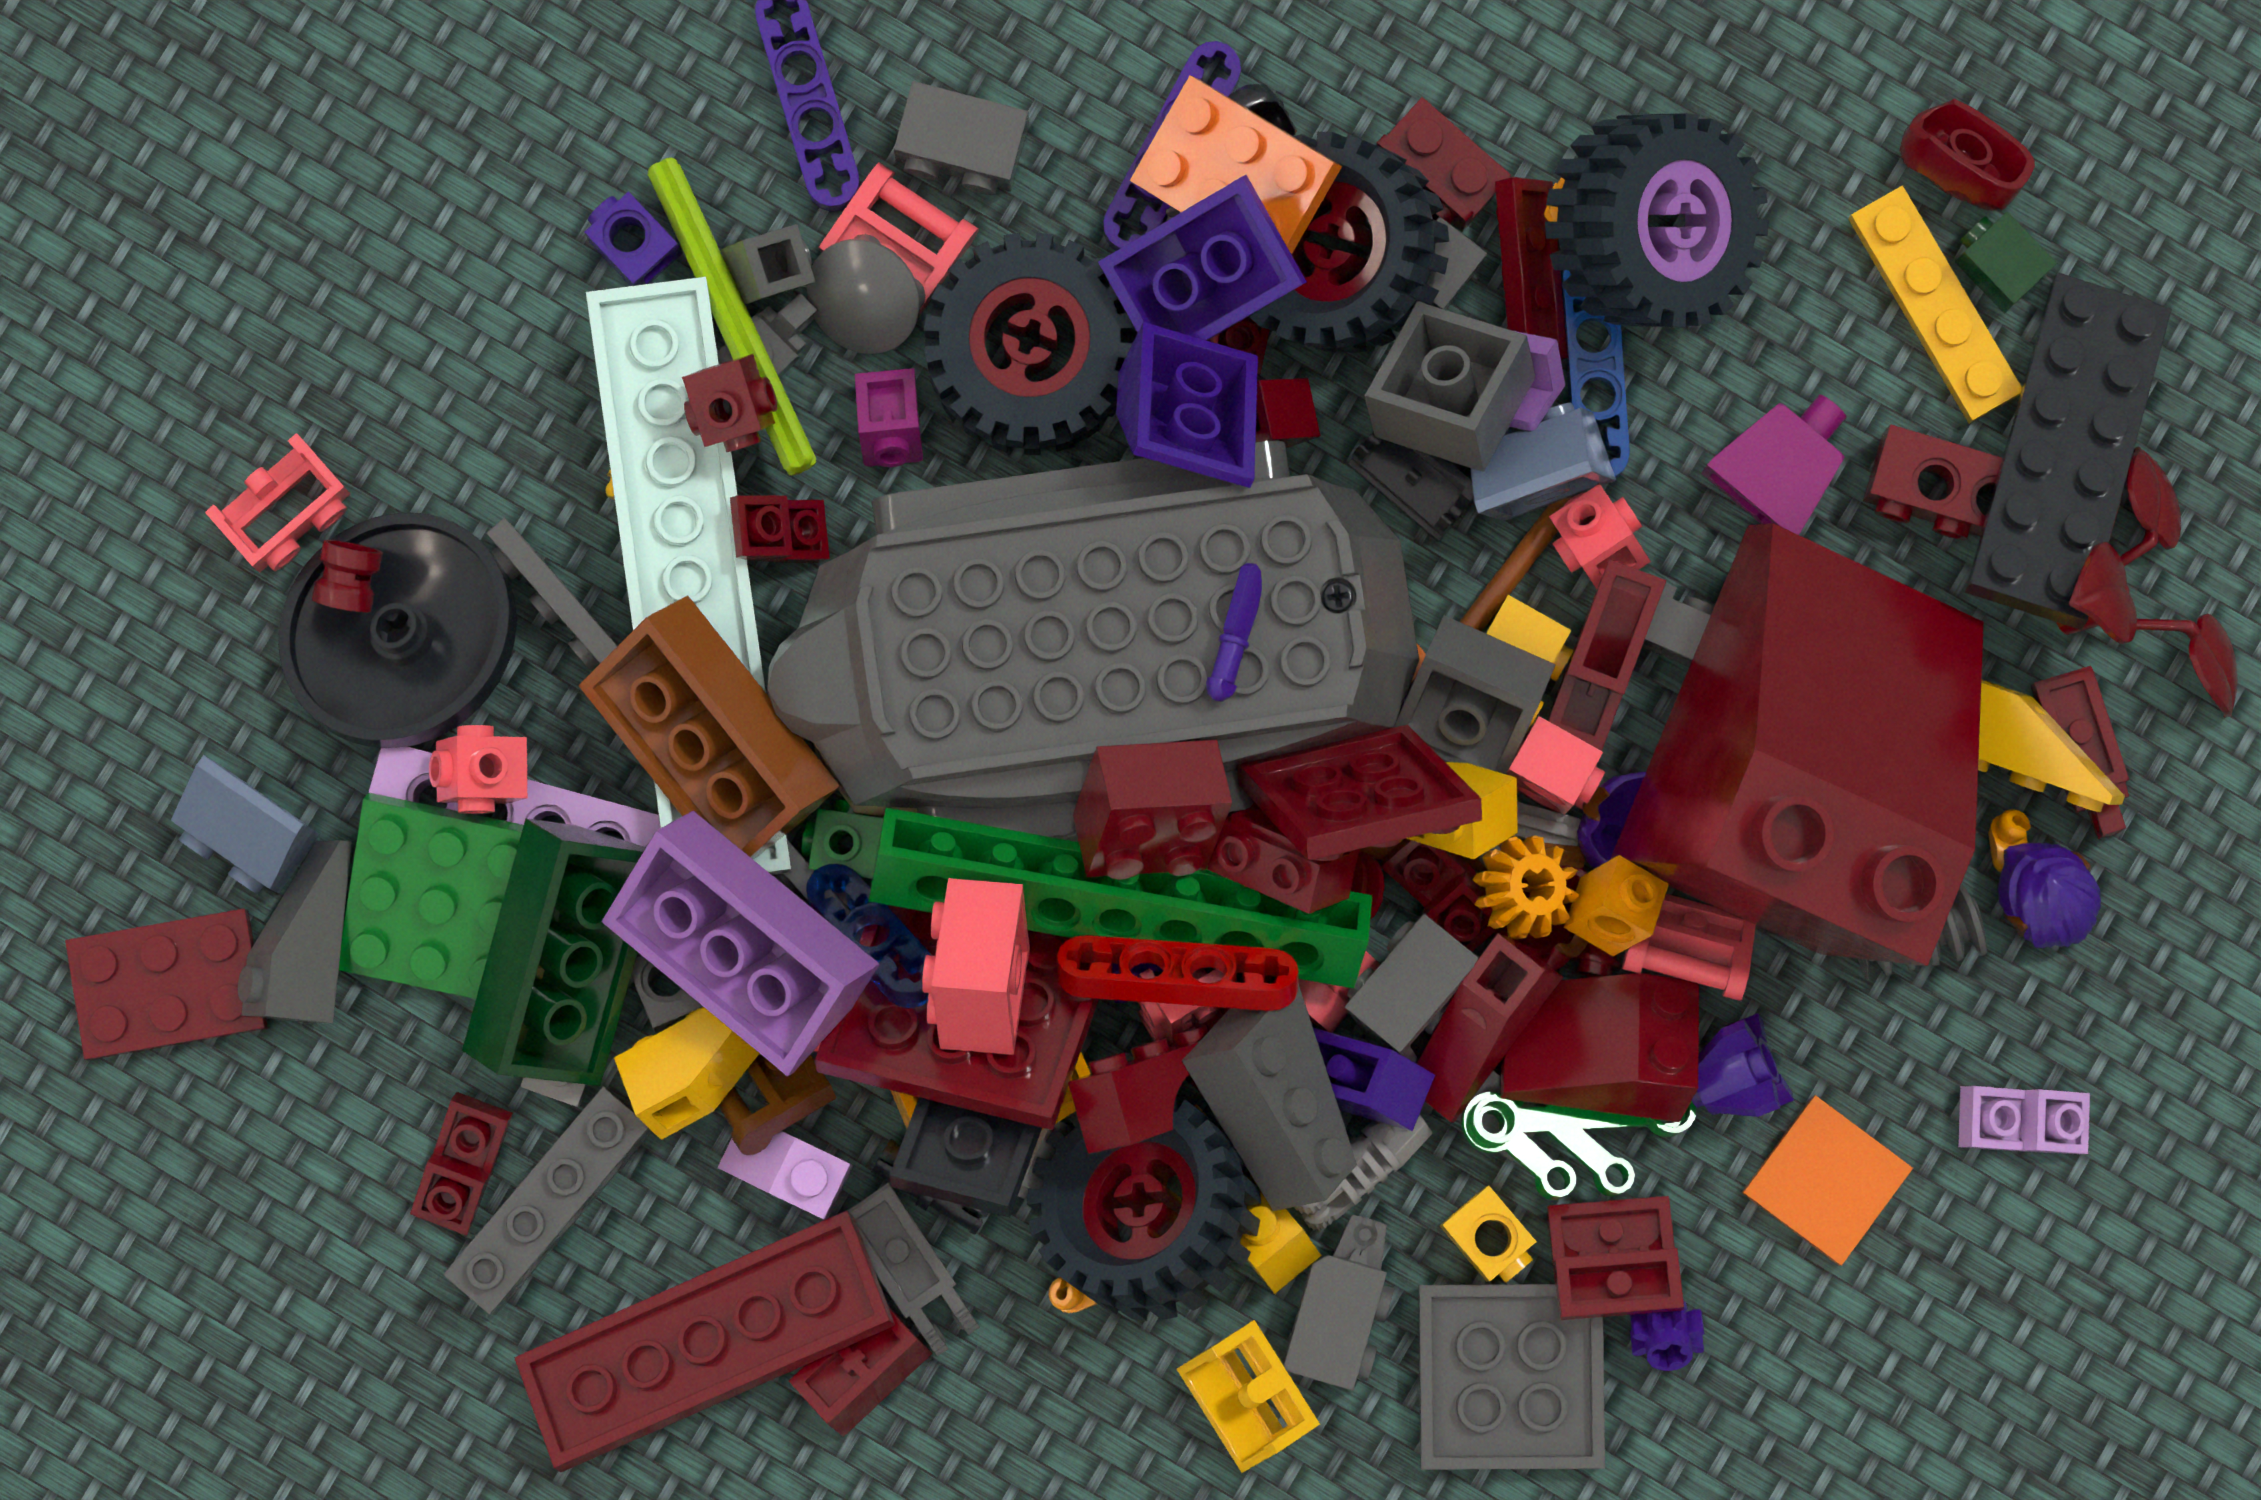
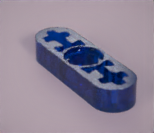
M828 864L815 870L809 877L806 885L809 906L880 964L870 980L889 1001L899 1007L915 1008L926 1004L929 993H923V968L926 955H931V953L886 904L868 901L870 887L852 868L843 864ZM832 889L837 894L845 891L847 905L851 910L847 917L845 908L836 898L829 897L825 899V891ZM867 925H880L889 931L888 938L877 946H864L855 940L857 932ZM897 954L899 963L908 973H920V981L913 983L908 978L899 981L898 969L893 961Z

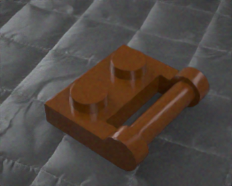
M759 1054L745 1072L767 1103V1106L752 1114L736 1088L733 1087L718 1107L733 1128L732 1140L740 1152L744 1155H755L770 1144L772 1136L835 1100L836 1095L825 1075L817 1072L815 1061L811 1055L806 1058L794 1073L786 1076L770 1061Z

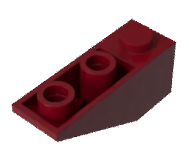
M1498 933L1459 985L1417 1062L1419 1066L1435 1074L1425 1102L1448 1121L1454 1123L1563 979V976L1517 940Z

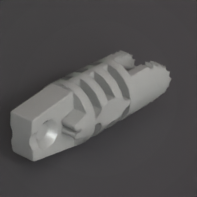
M1420 1114L1413 1131L1373 1121L1361 1130V1135L1357 1138L1354 1136L1349 1140L1357 1163L1356 1167L1327 1200L1294 1207L1301 1214L1303 1213L1302 1217L1309 1228H1312L1313 1231L1316 1229L1320 1231L1322 1228L1325 1229L1328 1225H1331L1334 1220H1337L1350 1208L1358 1204L1365 1193L1370 1194L1378 1182L1383 1183L1389 1178L1387 1175L1390 1172H1396L1432 1135L1431 1129Z

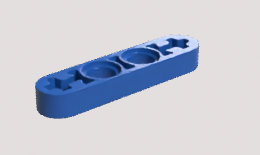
M1569 270L1562 271L1561 285L1571 276ZM1562 286L1568 354L1566 365L1569 403L1573 404L1575 410L1583 408L1593 412L1587 409L1581 401L1580 392L1582 386L1588 381L1601 380L1612 388L1614 394L1613 405L1606 411L1593 412L1597 425L1611 420H1616L1617 429L1607 427L1604 431L1606 449L1617 451L1618 458L1610 460L1616 479L1625 469L1630 453L1621 325L1603 322L1605 316H1591L1584 310L1575 313L1573 304L1581 306L1586 297H1570ZM1597 321L1607 328L1610 342L1606 349L1601 352L1591 353L1580 347L1576 339V332L1578 327L1584 322Z

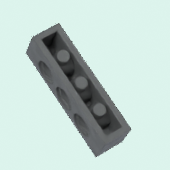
M602 1087L443 1275L489 1315H497L652 1131L635 1115L634 1110L610 1089Z

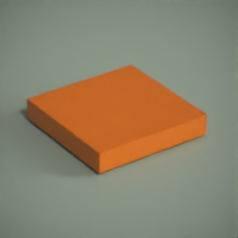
M1813 1095L1741 1193L1838 1266H1842L1912 1171L1913 1167L1819 1097Z

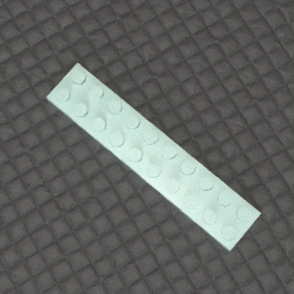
M706 277L586 292L633 630L646 617L688 595L765 691L747 559L736 558L730 497L737 496L732 454L731 452L726 453L723 442L704 447L701 435L695 436L692 433L684 411V402L689 400L682 377L719 364ZM654 781L660 827L662 828L679 819L682 815ZM786 835L753 859L771 875L791 872Z

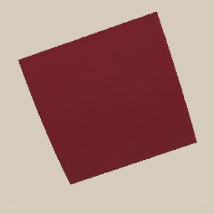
M1669 1196L1547 1206L1549 1240L1561 1320L1684 1310L1678 1249L1674 1245Z

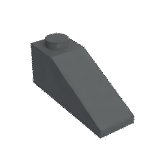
M351 841L315 842L247 956V965L242 969L238 980V996L240 1001L243 1002L241 1016L304 1023H333Z

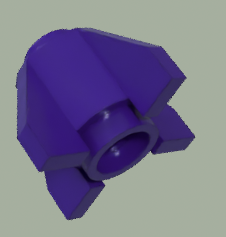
M1758 1013L1721 1028L1698 1054V1090L1692 1099L1693 1104L1697 1108L1705 1106L1712 1115L1721 1113L1759 1117L1780 1109L1781 1105L1794 1101L1793 1093L1781 1074L1778 1073L1772 1053L1766 1044L1767 1038L1764 1023Z

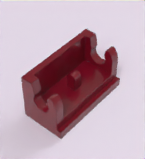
M890 1307L889 1310L895 1326L805 1365L789 1380L792 1386L827 1425L843 1437L933 1354Z

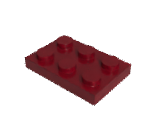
M245 908L65 940L84 1060L100 1059L268 1029L266 1018L241 1016L243 1002L240 1001L238 996V980L242 969L247 965V956L254 945L249 911Z

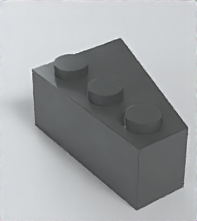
M1299 984L1295 1000L1289 1006L1280 1010L1263 1011L1230 1008L1182 1060L1273 1211L1327 1200L1356 1167L1357 1163Z

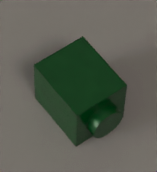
M2008 211L1994 224L1985 216L1959 240L1967 249L1955 261L2004 314L2057 264Z

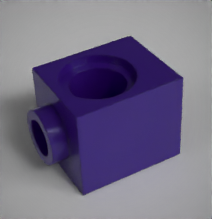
M629 191L619 200L614 196L607 198L588 217V222L591 226L584 232L589 243L630 286L650 284L682 255L678 243ZM629 225L642 228L645 231V240L638 249L632 252H623L614 247V237L621 228Z

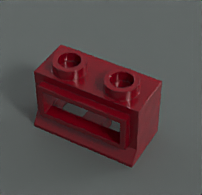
M1254 802L1250 808L1236 812L1226 818L1207 870L1310 914L1349 898L1360 849L1345 852L1340 858L1331 861H1308Z

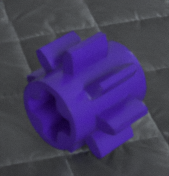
M1684 1301L1683 1311L1630 1315L1632 1354L1634 1356L1646 1354L1647 1361L1651 1367L1662 1371L1678 1370L1690 1363L1693 1352L1703 1353L1702 1335L1705 1333L1701 1309L1688 1311L1687 1304Z

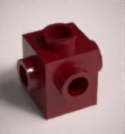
M753 354L698 370L682 377L689 400L684 402L685 416L692 433L695 436L701 435L704 447L723 442L726 453L761 442L758 431L775 424L772 413L777 411L776 395L770 380L766 376L760 377Z

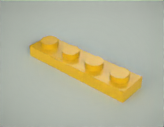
M1903 185L1851 214L1848 220L1967 422L1970 424L2018 397L2021 394L2022 386Z

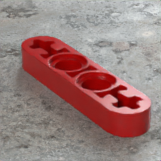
M1084 935L1068 939L1060 946L1057 953L1058 983L1067 993L1082 998L1273 1011L1289 1006L1295 1000L1298 993L1299 971L1297 962L1285 951L1273 948ZM1080 963H1091L1089 970H1079ZM1112 963L1119 964V974L1112 973ZM1141 963H1152L1159 966L1163 972L1157 977L1143 979L1132 974L1130 970ZM1212 967L1223 972L1225 976L1215 983H1204L1195 979L1192 974L1198 969ZM1236 972L1243 973V983L1236 982ZM1265 976H1276V983H1264Z

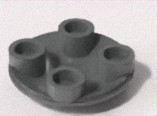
M862 234L857 235L853 239L843 240L831 245L817 257L811 267L815 282L807 285V298L818 310L813 315L814 319L829 338L851 351L877 354L894 349L909 337L918 321L920 308L925 302L926 294L922 284L914 278L906 263L896 253L881 245L880 241L874 236Z

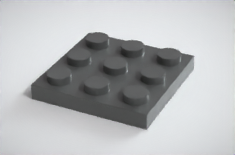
M1555 1284L1418 1285L1421 1470L1605 1469L1603 1317L1561 1320Z

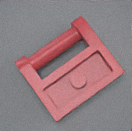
M879 162L869 173L819 246V251L822 253L831 245L843 240L853 239L857 235L868 234L874 236L880 241L881 245L892 250L906 263L914 278L924 287L926 296L925 302L920 308V316L930 302L937 285L943 283L949 274L948 269L967 251L975 239L979 228L965 219H962L960 222L956 221L893 179L895 172ZM881 198L945 241L937 255L872 212L870 209L875 202Z
M1666 894L1653 935L1626 949L1622 969L1638 974L1641 973L1642 968L1721 989L1723 990V997L1741 1001L1750 972L1756 924L1743 920L1717 907Z

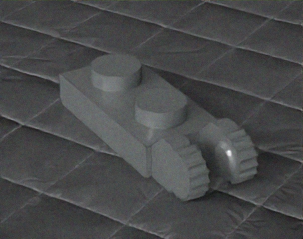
M889 1183L848 1210L854 1216L877 1277L905 1319L908 1317L912 1319L937 1357L948 1350L945 1344L946 1338L938 1326L932 1324L922 1310L924 1306L942 1295L952 1310V1317L962 1330H965L970 1335L980 1328L954 1289V1286L957 1285Z

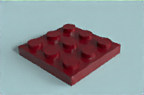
M1408 724L1237 765L1238 785L1308 861H1331L1340 858L1348 851L1370 846L1380 848L1391 847L1399 844L1404 838L1426 833L1447 834L1456 831L1461 825L1482 821L1481 797Z

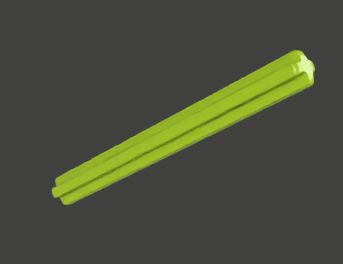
M665 158L649 167L648 176L695 278L706 277L711 313L733 360L753 354L760 377L766 376L770 380L776 395L777 411L772 413L775 424L765 429L783 468L791 476L801 474L816 464L815 454L680 164L674 158Z

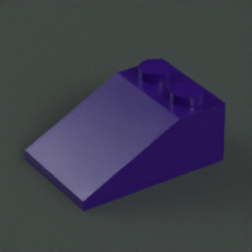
M1247 175L1238 178L1098 261L1137 332L1142 323L1145 322L1207 341L1307 282Z
M1143 322L1118 373L1116 415L1132 453L1140 457L1250 488L1255 479L1258 356Z

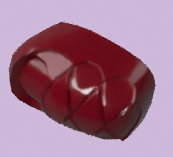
M1956 99L1918 113L1905 129L1899 150L1902 160L1908 168L1925 175L1940 190L1963 202L1990 211L2004 210L2020 193L2035 167L2033 156L2023 144L1984 114Z

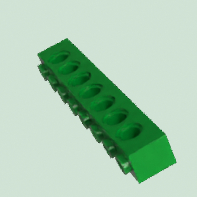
M887 807L885 808L868 900L869 902L932 913L935 901L945 902L948 878L1023 884L1027 928L1031 931L1069 938L1091 935L1273 948L1285 951L1295 959L1299 971L1298 979L1353 989L1369 942L1372 895L1350 891L1348 899L1308 914L1207 869L1198 870L1183 876H1176L1165 872L1137 874L1127 879H1113L1109 876L1087 877L1079 842Z

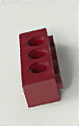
M1890 424L1882 433L1863 502L1876 505L1874 513L1892 521L1909 523L1911 516L1933 522L1932 530L1949 538L1967 540L1969 533L1981 536L1986 516L1977 507L1976 495L1982 489L1994 490L2002 457ZM1923 472L1939 474L1947 485L1945 499L1930 500L1926 498L1918 487L1919 475Z

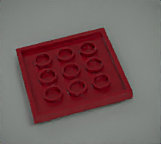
M874 902L858 946L880 965L852 1009L821 1042L815 1057L817 1072L1053 1130L1069 1086L1068 1082L1071 1081L1099 999L1073 996L1064 991L1058 983L1057 953L1060 946L1071 938L1028 930L1030 950L1014 1055L940 1049L937 1025L927 1023L929 993H923L922 988L926 955L936 956L937 939H932L931 937L932 913ZM1080 963L1079 970H1089L1091 963Z

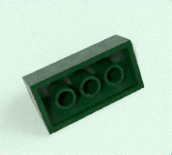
M525 819L462 1048L463 1052L497 1075L601 1086L638 953L601 921L646 847L576 825Z

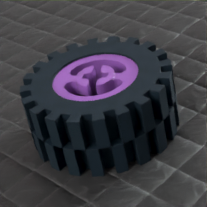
M1699 114L1618 115L1616 116L1617 119L1602 120L1592 125L1591 127L1595 135H1579L1570 145L1578 155V158L1560 160L1555 174L1563 178L1565 182L1562 189H1549L1546 205L1558 207L1557 222H1545L1546 238L1559 239L1561 250L1550 254L1554 270H1569L1571 274L1562 283L1570 297H1586L1580 308L1591 316H1605L1603 322L1614 325L1686 328V326H1701L1711 322L1710 315L1726 314L1734 307L1729 295H1745L1753 283L1744 274L1746 267L1760 268L1765 252L1754 248L1756 236H1768L1769 219H1757L1756 205L1768 203L1765 187H1752L1750 178L1760 172L1754 157H1737V154L1745 144L1736 134H1720L1724 126L1723 124L1712 118L1699 119ZM1685 214V226L1648 227V215Z

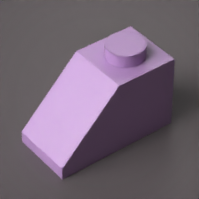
M781 1131L772 1136L770 1144L755 1155L742 1154L731 1139L718 1168L826 1220L836 1204L853 1165Z

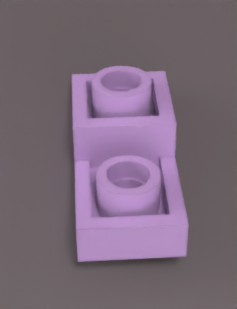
M1961 1086L1958 1147L2088 1154L2090 1093Z

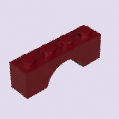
M1220 1019L1212 1021L1213 1025H1215ZM1207 1025L1172 1034L1175 1045L1172 1047L1168 1046L1167 1039L1133 1047L1131 1052L1134 1060L1128 1062L1125 1053L1089 1062L1092 1074L1068 1082L1088 1154L1131 1145L1173 1130L1174 1103L1184 1080L1200 1092L1182 1060L1209 1032Z

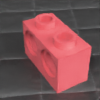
M1538 716L1524 737L1507 771V775L1517 778V792L1551 811L1565 815L1573 805L1582 810L1583 803L1588 804L1605 774V771L1596 767L1603 752Z

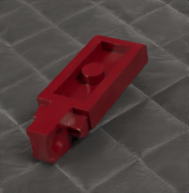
M2092 666L2033 683L2031 689L2035 700L2125 795V798L2129 797L2126 786L2129 777ZM2104 803L2101 812H2096L2072 804L2075 813L2088 810L2097 839L2118 834L2126 829L2119 805Z

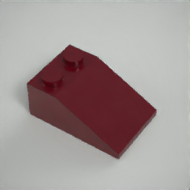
M1644 973L1561 980L1502 1058L1501 1098L1680 1122L1698 1090L1699 984L1680 978Z

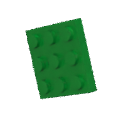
M368 792L362 803L342 933L339 970L476 999L524 825L475 814H460L456 810Z

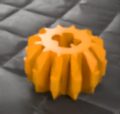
M1534 835L1525 838L1524 842L1516 836L1511 837L1500 844V851L1497 849L1487 851L1482 859L1488 871L1476 873L1472 879L1479 886L1486 888V895L1480 896L1474 905L1480 909L1487 907L1493 909L1487 926L1493 929L1507 926L1508 937L1518 940L1526 938L1528 933L1534 938L1548 936L1552 932V924L1555 926L1565 924L1570 919V916L1563 904L1575 902L1580 895L1573 889L1566 887V880L1575 876L1578 870L1573 867L1561 868L1559 866L1564 849L1554 846L1545 850L1544 838ZM1523 877L1528 881L1529 887L1528 884L1522 883ZM1523 890L1525 892H1530L1529 898L1526 897V895L1523 893Z

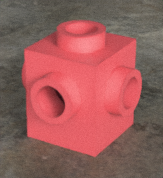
M1600 483L1587 492L1572 497L1566 502L1564 507L1549 516L1562 536L1552 543L1571 573L1582 567L1596 589L1599 586L1609 559L1638 570L1651 562L1633 534L1643 527L1624 497L1612 503Z
M466 725L457 727V736L436 741V750L433 751L429 762V778L432 786L437 787V802L458 803V813L489 814L495 813V804H507L527 799V737L494 736V726Z

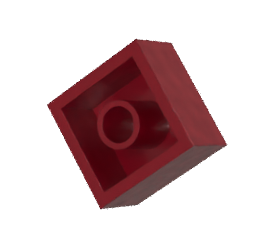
M1217 740L1096 747L1073 812L1087 877L1109 876L1113 879H1127L1137 874L1165 872L1176 876H1183L1198 870L1207 869L1232 805Z

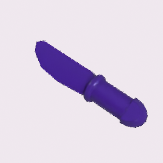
M1246 563L1240 568L1223 627L1224 634H1221L1218 639L1220 646L1211 677H1208L1206 681L1207 692L1214 701L1224 702L1234 694L1237 688L1235 681L1244 650L1249 647L1247 640L1258 612L1262 592L1261 570L1257 564Z

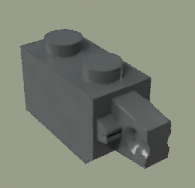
M1351 1215L1333 1256L1326 1255L1310 1265L1282 1363L1287 1372L1352 1391L1357 1379L1368 1381L1377 1351V1346L1367 1344L1373 1320L1385 1322L1394 1292V1287L1384 1285L1387 1272L1381 1271L1386 1224L1366 1217Z

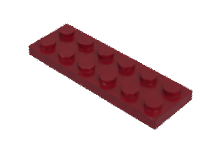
M846 1210L514 1358L553 1467L559 1472H564L895 1326L854 1216Z

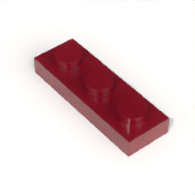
M1519 177L1495 181L1496 214L1499 223L1507 329L1556 339L1561 360L1567 359L1560 270H1554L1550 254L1559 251L1558 239L1546 238L1545 222H1548V220L1544 216V212L1547 207L1549 189L1553 188V182Z

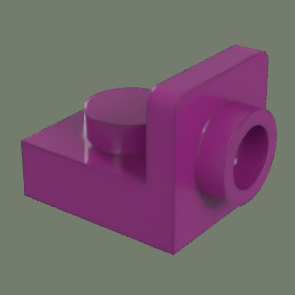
M915 369L855 374L858 432L864 465L898 467L905 463L922 461L923 448L920 434Z

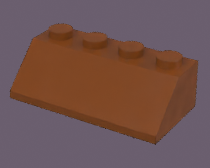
M688 595L646 617L578 685L678 812L684 816L691 811H695L752 859H755L804 821L840 787L802 737L791 732L775 714L770 697Z

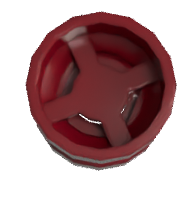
M323 540L320 559L325 565L323 576L315 581L312 601L342 610L371 612L375 595L370 587L371 576L380 570L383 552L360 544L338 540Z

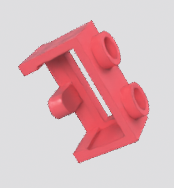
M297 433L288 440L294 449L268 471L260 467L250 474L244 481L248 488L222 511L213 505L205 512L259 573L268 565L273 571L283 568L300 552L301 547L296 542L313 526L319 532L326 530L339 520L347 510L342 501L351 493ZM312 472L327 490L263 546L258 548L243 530Z

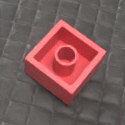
M948 878L945 902L935 901L932 911L931 937L932 939H937L936 956L926 955L924 961L922 988L923 993H929L927 1023L937 1025L940 1049L1014 1055L1030 950L1023 884Z

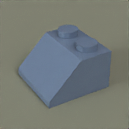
M1572 403L1549 408L1538 427L1533 431L1508 427L1485 471L1482 472L1471 468L1474 503L1477 512L1502 521L1586 492L1599 483L1602 486L1616 481L1593 412L1583 408L1575 410Z
M205 755L196 764L171 818L172 822L185 830L178 839L180 842L207 860L210 859L214 852L223 856L234 864L228 875L257 895L264 886L279 894L320 836V833Z

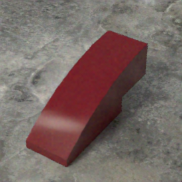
M1609 559L1547 721L1601 751L1603 750L1667 580Z

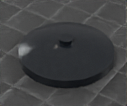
M414 512L393 513L374 517L353 525L331 540L360 544L383 552L380 570L371 576L370 587L375 594L371 612L342 610L312 601L315 581L323 576L325 565L320 559L321 547L296 577L283 606L278 633V649L284 677L300 705L324 728L340 738L352 743L376 748H399L427 742L447 733L467 720L483 705L500 682L512 655L517 627L516 605L510 582L497 559L477 537L460 525L442 517Z

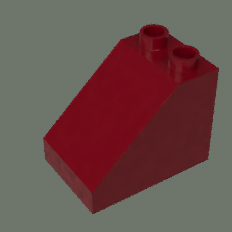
M1774 523L1748 525L1610 860L1621 855L1667 882L1668 886L1819 954L1928 966L1975 851L1984 621Z

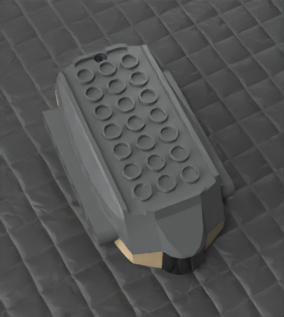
M1283 441L1255 442V479L1250 488L1151 459L1140 458L898 492L873 499L871 503L876 536L851 551L819 566L798 629L779 645L769 665L767 692L777 717L793 734L806 742L840 785L838 790L855 813L884 817L885 808L887 807L1053 837L1054 835L1065 836L1076 830L1073 812L1097 746L1217 740L1232 799V805L1227 818L1236 812L1250 808L1254 801L1238 785V764L1394 728L1419 662V654L1399 538L1356 490L1330 484L1309 474L1290 477L1285 443ZM1246 563L1257 564L1261 570L1262 592L1258 612L1247 640L1249 647L1244 650L1235 681L1237 688L1234 694L1224 702L1214 701L1207 692L1206 681L1208 677H1211L1220 646L1218 639L1221 634H1224L1223 627L1240 568Z

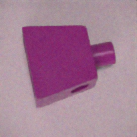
M1821 394L1816 397L1800 417L1787 406L1779 403L1714 456L1701 474L1759 523H1774L1799 535L1845 458L1827 440L1844 422L1847 416L1833 401Z

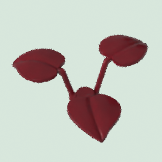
M2139 446L2135 447L2127 473V490L2134 514L2141 526L2146 530L2144 538L2138 545L2121 556L2107 542L2095 545L2082 567L2069 601L2071 607L2089 616L2088 621L2082 630L2056 623L2059 629L2066 635L2100 626L2109 637L2120 644L2131 642L2136 630L2180 631L2185 633L2191 639L2189 643V656L2200 682L2223 712V717H2231L2237 693V664L2231 641L2218 620L2208 613L2199 616L2197 624L2191 620L2137 618L2136 608L2129 593V587L2126 585L2127 578L2124 567L2153 549L2158 541L2166 550L2175 548L2181 533V513L2176 493L2165 472L2147 452Z

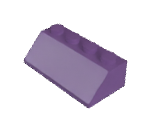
M691 811L655 832L601 921L786 1076L796 1071L852 1009L880 965L695 811Z

